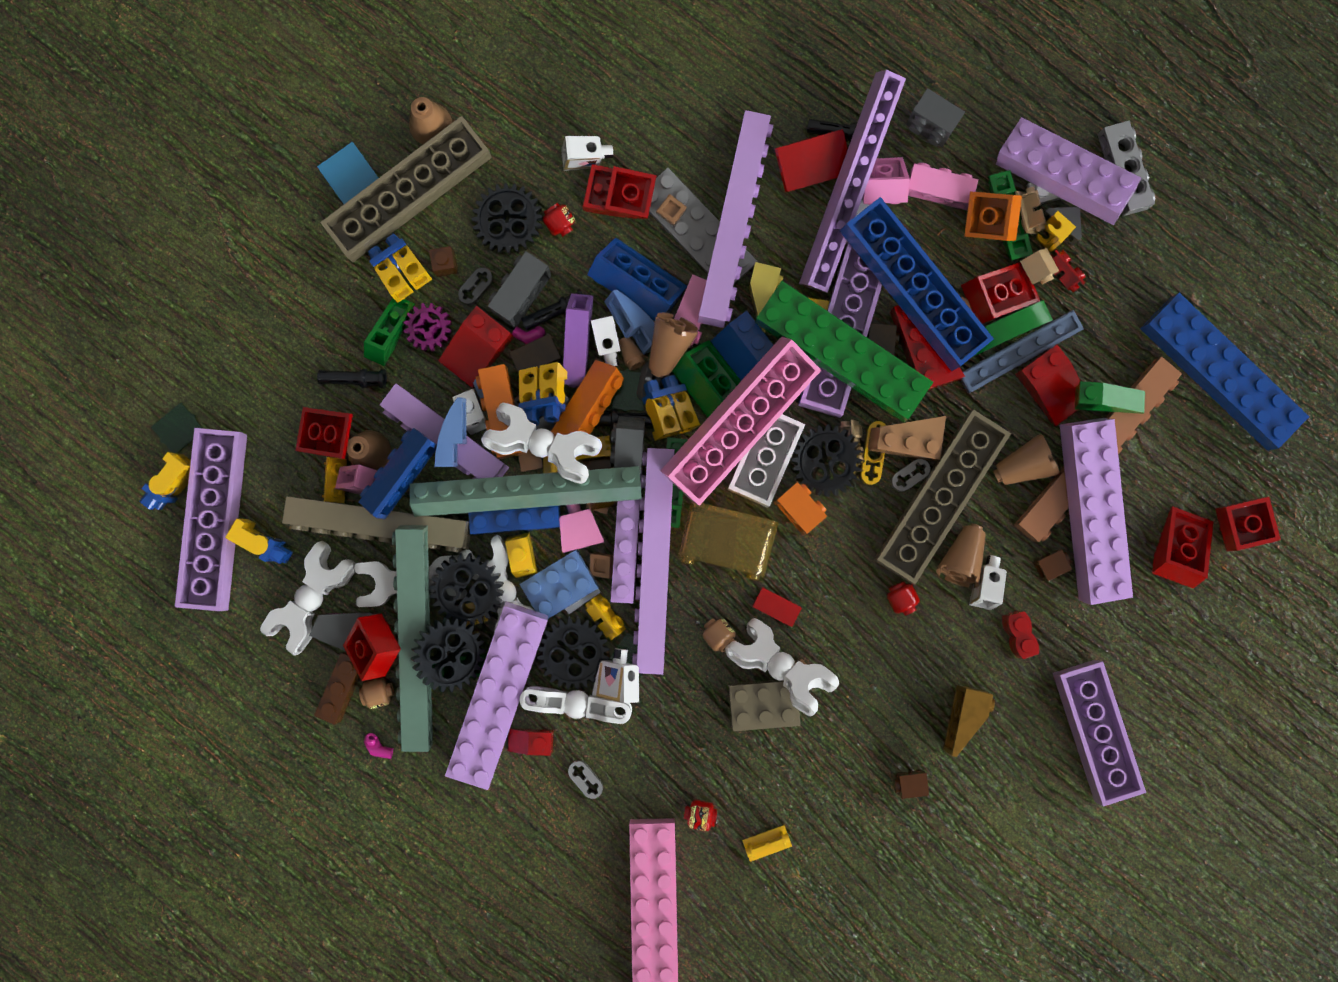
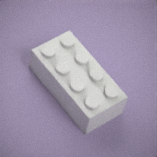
M782 414L740 460L727 490L768 508L805 424Z

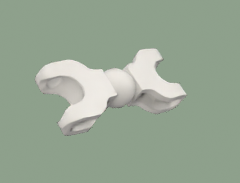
M508 403L499 404L496 410L497 418L509 427L503 431L487 430L481 438L486 448L502 455L512 454L516 451L527 453L529 449L536 457L544 458L548 456V462L555 464L562 478L580 484L586 482L589 476L588 469L575 458L582 454L596 456L602 448L600 439L583 431H575L567 435L557 433L554 436L548 429L540 428L536 430V424L529 422L522 408Z
M499 535L494 536L491 540L494 556L487 564L488 567L496 566L493 573H501L497 581L504 582L503 586L498 588L503 590L504 594L499 596L502 599V603L496 605L499 617L495 630L506 601L534 610L530 606L521 604L518 597H516L515 586L507 580L506 566L509 563L506 545ZM466 549L460 552L463 554L464 559H466L469 553L472 554V559H476L470 550ZM475 574L473 579L477 580L479 575Z
M324 541L317 542L305 557L304 567L306 576L302 581L305 585L296 590L294 595L295 601H289L285 607L270 611L260 628L261 633L264 635L274 636L284 626H287L290 631V638L286 649L292 655L300 654L311 641L312 637L309 634L313 628L312 619L315 615L312 611L317 610L321 606L323 594L328 595L332 589L347 585L355 573L354 565L356 563L349 559L342 560L334 569H329L327 559L331 552V547Z
M451 556L438 557L429 567V586L432 583H436L431 580V577L438 575L435 572L437 567L443 568L441 563L444 560L449 563ZM377 561L356 563L354 565V571L357 574H369L376 583L375 590L371 594L357 598L356 606H382L389 601L392 595L397 594V590H394L393 587L394 577L397 576L396 571H391L385 564ZM446 589L450 596H456L454 589ZM465 589L463 590L458 599H463L465 597V595L467 594V591Z
M756 618L751 619L747 623V633L755 643L743 645L737 641H732L725 647L726 655L741 668H759L764 672L768 669L772 678L784 681L783 686L790 692L792 705L808 716H813L818 711V702L809 693L810 689L821 688L827 692H832L839 686L837 676L821 664L806 665L799 660L795 664V660L790 654L780 652V647L773 640L772 629Z
M530 686L522 692L519 698L520 705L525 710L564 714L565 712L566 715L573 719H580L586 716V718L603 722L624 724L630 719L632 712L631 703L617 702L592 695L588 696L580 690H573L568 693V691L548 687ZM529 694L536 695L537 702L531 701ZM622 707L625 713L623 715L617 714L615 708Z

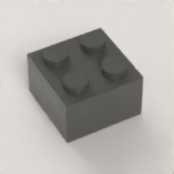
M927 88L911 113L906 125L914 134H921L926 137L930 144L943 147L965 111Z
M619 416L618 423L613 424L611 443L615 444H612L610 464H614V468L639 466L641 474L646 418Z

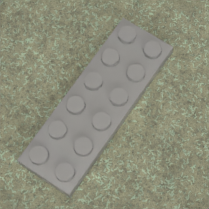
M667 168L656 178L649 213L708 274L720 221ZM669 194L687 207V210L674 226L656 213ZM747 250L745 251L744 259H739L738 266L742 267L739 280L754 267L755 262H758Z

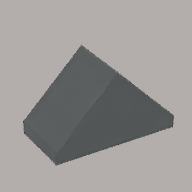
M1048 208L1044 212L1046 221L1059 211L1076 226L1065 239L1073 246L1082 238L1080 208Z

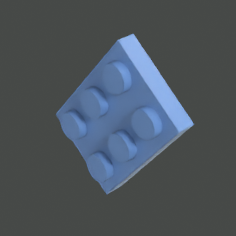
M578 550L571 552L519 584L534 610L548 615V619L600 588Z

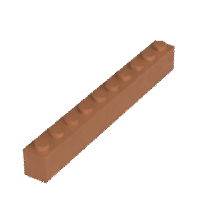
M1162 356L1153 360L1130 387L1145 391L1144 414L1109 412L1105 417L1107 419H1115L1118 454L1123 449L1121 445L1126 440L1129 441L1135 436L1137 426L1139 424L1143 425L1150 418L1151 414L1149 412L1154 407L1157 408L1163 403L1165 393L1168 390L1172 391L1179 384L1177 379L1182 373ZM1064 466L1059 471L1060 474L1056 475L1014 524L1032 542L1045 541L1052 533L1050 529L1053 525H1058L1066 516L1064 512L1069 506Z

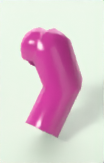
M537 326L535 329L526 332L519 327H515L512 335L519 341L528 344L543 337L545 330L543 327Z
M368 733L365 736L364 744L370 755L387 759L392 758L394 748L382 746L374 733Z

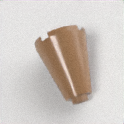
M419 97L411 104L409 129L413 138L422 145L452 123L449 112L443 106L428 98Z
M664 312L658 313L655 318L648 366L651 373L660 378L668 376L698 334V328L692 322L682 317L680 320L672 319L674 314Z
M372 430L356 434L348 441L347 458L351 465H362L374 470H378L380 467L384 468L389 462L387 458L392 452L389 441L381 433Z
M1042 434L1035 436L997 463V469L993 471L998 483L1003 481L1004 485L1060 474L1057 464L1051 455V450Z
M973 523L964 526L937 566L936 573L939 576L943 573L946 575V581L962 587L969 588L970 584H975L974 588L979 587L986 536L981 526Z

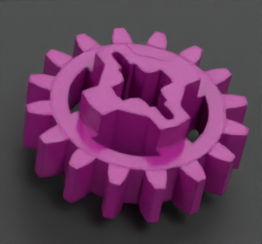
M421 303L420 310L414 306L413 310L415 313H407L410 320L404 321V324L408 326L404 333L410 334L407 340L409 342L414 341L413 346L415 348L421 345L422 351H426L427 347H429L433 352L436 345L443 348L441 342L443 340L449 341L446 334H452V331L448 328V326L452 325V322L446 320L449 317L448 313L441 314L443 311L442 307L439 306L435 310L433 303H430L429 308L424 303ZM430 314L437 315L441 320H433ZM430 323L432 326L429 327V331L427 332L424 328H426L427 324ZM416 335H423L426 341L418 339Z

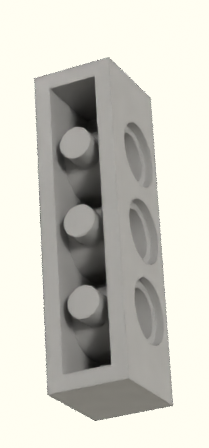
M1130 120L1104 127L1097 135L1105 160L1125 169L1124 164L1129 165L1132 170L1131 173L1141 177L1137 186L1138 193L1134 192L1121 213L1122 217L1148 210L1155 204V193L1149 186V174L1142 163V151L1137 146L1134 127H1131ZM1118 144H1122L1125 147V151L1120 150Z

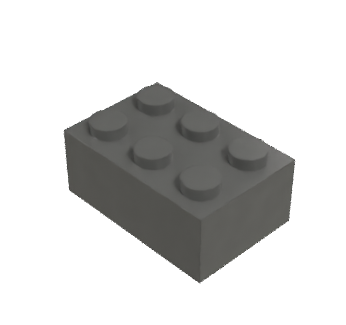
M525 251L523 256L519 255L513 264L514 269L510 274L507 273L503 277L501 288L498 292L494 291L488 300V308L493 315L514 329L518 326L521 318L525 316L552 276L548 265Z

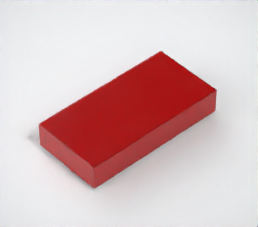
M763 587L752 606L790 627L794 625L802 607Z

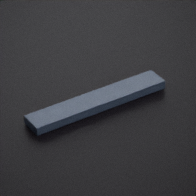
M1071 310L962 371L965 377L961 379V382L967 393H971L1084 328L1075 311Z

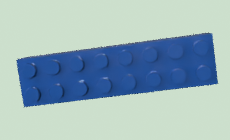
M881 197L846 223L840 230L841 234L951 371L962 366L994 339Z
M1180 292L1170 297L1140 328L1267 451L1279 449L1309 418L1291 398Z

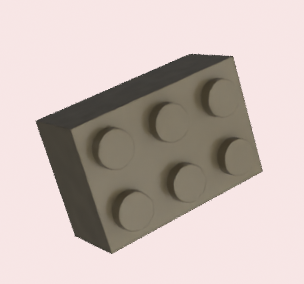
M768 680L728 684L732 730L745 731L801 726L800 711L792 705L790 692L783 686L784 681Z

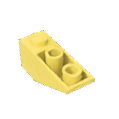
M755 262L749 285L756 318L784 277L780 275L781 268Z

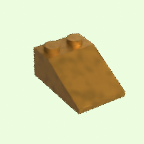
M961 685L956 686L943 751L954 757L959 755L987 720L989 713L993 712L995 706L993 694Z

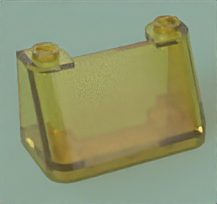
M691 502L677 558H681L682 563L694 565V562L701 561L742 571L747 574V579L759 581V578L765 577L778 522L704 503L699 506L695 502Z

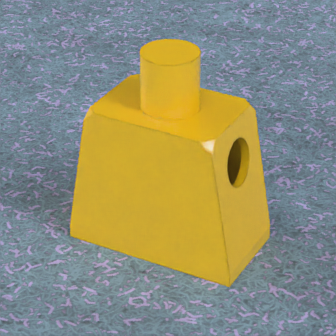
M530 532L507 537L505 544L511 573L516 578L537 574Z

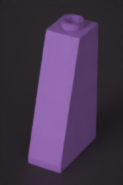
M571 293L566 308L563 368L568 373L564 384L573 388L579 387L587 374L593 307L592 295Z

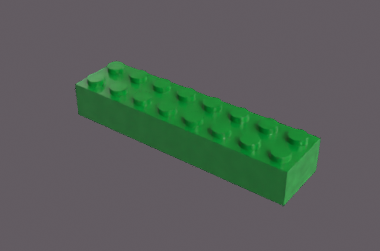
M781 281L756 318L755 323L778 339L781 337L792 339L815 364L903 423L911 417L933 384V381L783 281Z

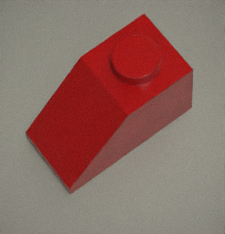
M510 728L508 751L525 755L551 756L553 753L554 730Z

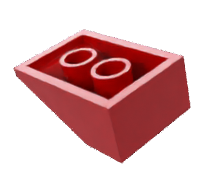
M1021 262L978 276L961 285L972 312L982 324L1040 302L1034 284L1032 285Z
M476 306L461 324L438 361L473 389V382L476 376H479L478 370L491 367L514 337L508 330Z
M1058 344L1048 349L1015 374L1054 427L1077 411V409H1074L1075 389L1080 379L1072 363Z
M303 407L295 451L345 459L353 414Z
M1172 506L1154 554L1152 573L1190 588H1195L1207 579L1213 521Z

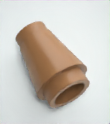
M623 337L619 340L625 366L629 367L630 370H636L645 364V355L630 337Z

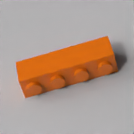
M598 360L594 361L566 406L565 411L559 417V422H556L551 430L554 436L557 433L567 435L575 431L591 434L624 380L617 367Z
M501 364L479 369L476 383L478 389H482L484 398H480L483 411H487L488 420H485L486 429L506 430L509 426L499 421L496 410L501 403L515 406L507 366ZM491 450L492 455H496L498 459L526 454L522 451H516L512 454L502 455Z

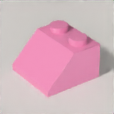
M903 157L876 159L862 197L863 204L871 205L879 197L885 203L890 204L908 202L910 178Z

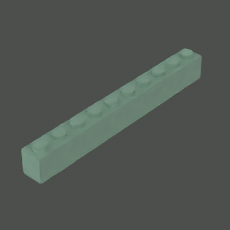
M639 466L588 470L589 476L586 482L582 484L564 479L558 472L410 484V506L414 517L637 500L642 499Z
M400 525L392 534V544L396 545V554L393 555V567L396 568L397 576L394 577L393 581L394 590H397L394 611L398 613V621L395 622V634L398 635V644L401 648L397 655L399 657V665L396 667V678L400 681V687L397 688L396 693L397 700H400L397 721L401 722V730L398 732V744H401V752H429L433 745L432 688H430V684L426 686L422 683L424 678L419 679L416 676L419 671H415L412 667L417 662H413L410 659L417 655V653L411 650V648L418 647L419 645L414 639L421 640L422 636L419 631L428 632L426 625H430L428 525Z

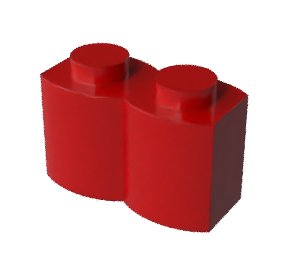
M1017 610L1003 615V628L1010 636L1009 646L1015 657L1026 659L1038 655L1039 644L1036 637L1031 633L1032 623L1028 614L1025 611Z

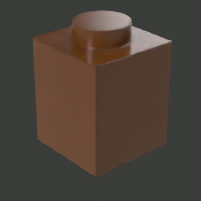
M451 246L429 250L432 271L437 277L458 274L456 255Z
M1062 549L1054 550L1032 561L1042 581H1050L1072 570L1070 566L1072 563L1071 559Z
M915 770L896 773V779H893L894 791L902 799L929 796L927 773L925 771Z

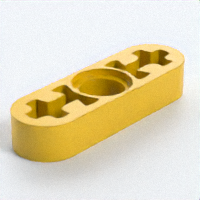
M875 421L870 424L866 432L863 459L865 462L861 465L863 472H860L861 481L866 485L876 484L882 475L885 453H880L879 458L875 460L868 456L871 429L877 426H886L881 421ZM866 461L872 464L879 463L878 467L873 466V473L876 474V477L872 478L871 481L868 480V476H865V472H869L871 466L866 465Z

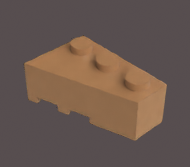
M946 416L872 428L868 451L926 461L940 460Z

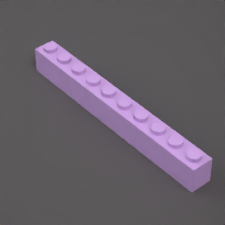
M889 70L876 72L799 282L800 285L818 292L828 293L847 241L840 230L857 214L906 78Z
M745 110L698 323L724 328L725 321L730 322L733 309L728 307L730 300L735 301L737 288L733 287L734 280H739L742 267L738 266L739 259H744L747 247L742 244L744 238H749L751 226L747 225L748 218H753L756 206L752 205L753 197H758L760 188L756 181L757 177L762 178L764 165L760 164L761 158H766L769 147L768 144H765L766 137L771 138L773 125L769 124L770 115Z
M647 448V452H643L642 466H646V475H642L641 488H645V497L640 499V511H644V520H639V533H643V542H638V555H642V564H637V578H641V587H636V600H640V608L635 609L634 622H639L638 631H634L633 645H638L637 653H633L632 664L639 667V673L663 675L673 483L660 470L674 456L675 449Z

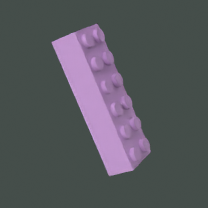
M1022 117L999 151L996 165L1005 170H1010L1011 173L1112 225L1117 221L1141 180V177Z
M395 384L380 403V406L385 409L382 413L397 423L402 421L403 423L400 426L406 431H411L415 428L437 444L445 419L398 384ZM468 436L467 444H458V467L456 468L464 474H473V479L503 477L509 469L506 464Z
M1092 660L1054 672L1053 676L1094 802L1101 806H1106L1146 793L1103 661Z

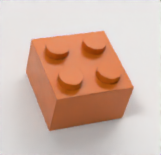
M970 191L965 237L1016 241L1022 196Z
M797 482L774 503L802 535H806L827 517L824 513L826 508L820 501H814L809 496L812 493L805 484L802 483L800 485Z

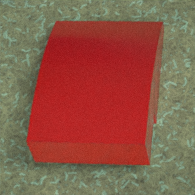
M843 129L774 148L785 192L838 178L848 150Z
M592 164L583 211L624 218L648 219L657 175L616 166L608 168Z

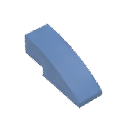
M613 290L604 302L625 338L633 336L643 354L651 352L655 323L630 298L618 290Z
M457 397L446 415L438 436L435 467H458V444H467L466 398Z

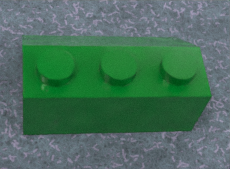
M709 340L685 353L672 370L676 378L682 384H685L690 396L693 397L707 417L716 410L741 382Z

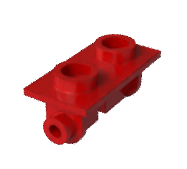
M1056 249L1057 255L1054 257L1051 254L1059 269V272L1055 273V275L1063 270L1065 274L1059 280L1068 291L1075 292L1080 288L1078 285L1080 281L1083 285L1085 284L1083 279L1086 275L1078 266L1075 269L1071 266L1069 262L1072 259L1064 250L1059 252Z

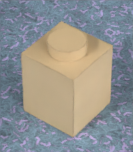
M1047 248L1039 250L1020 261L1032 285L1041 282L1043 285L1053 280V274L1059 272Z

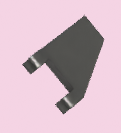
M371 612L320 614L309 636L346 651L343 644L357 618L375 614Z

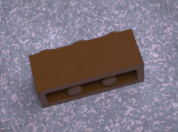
M347 652L340 654L314 714L315 717L334 725L342 721L360 679Z

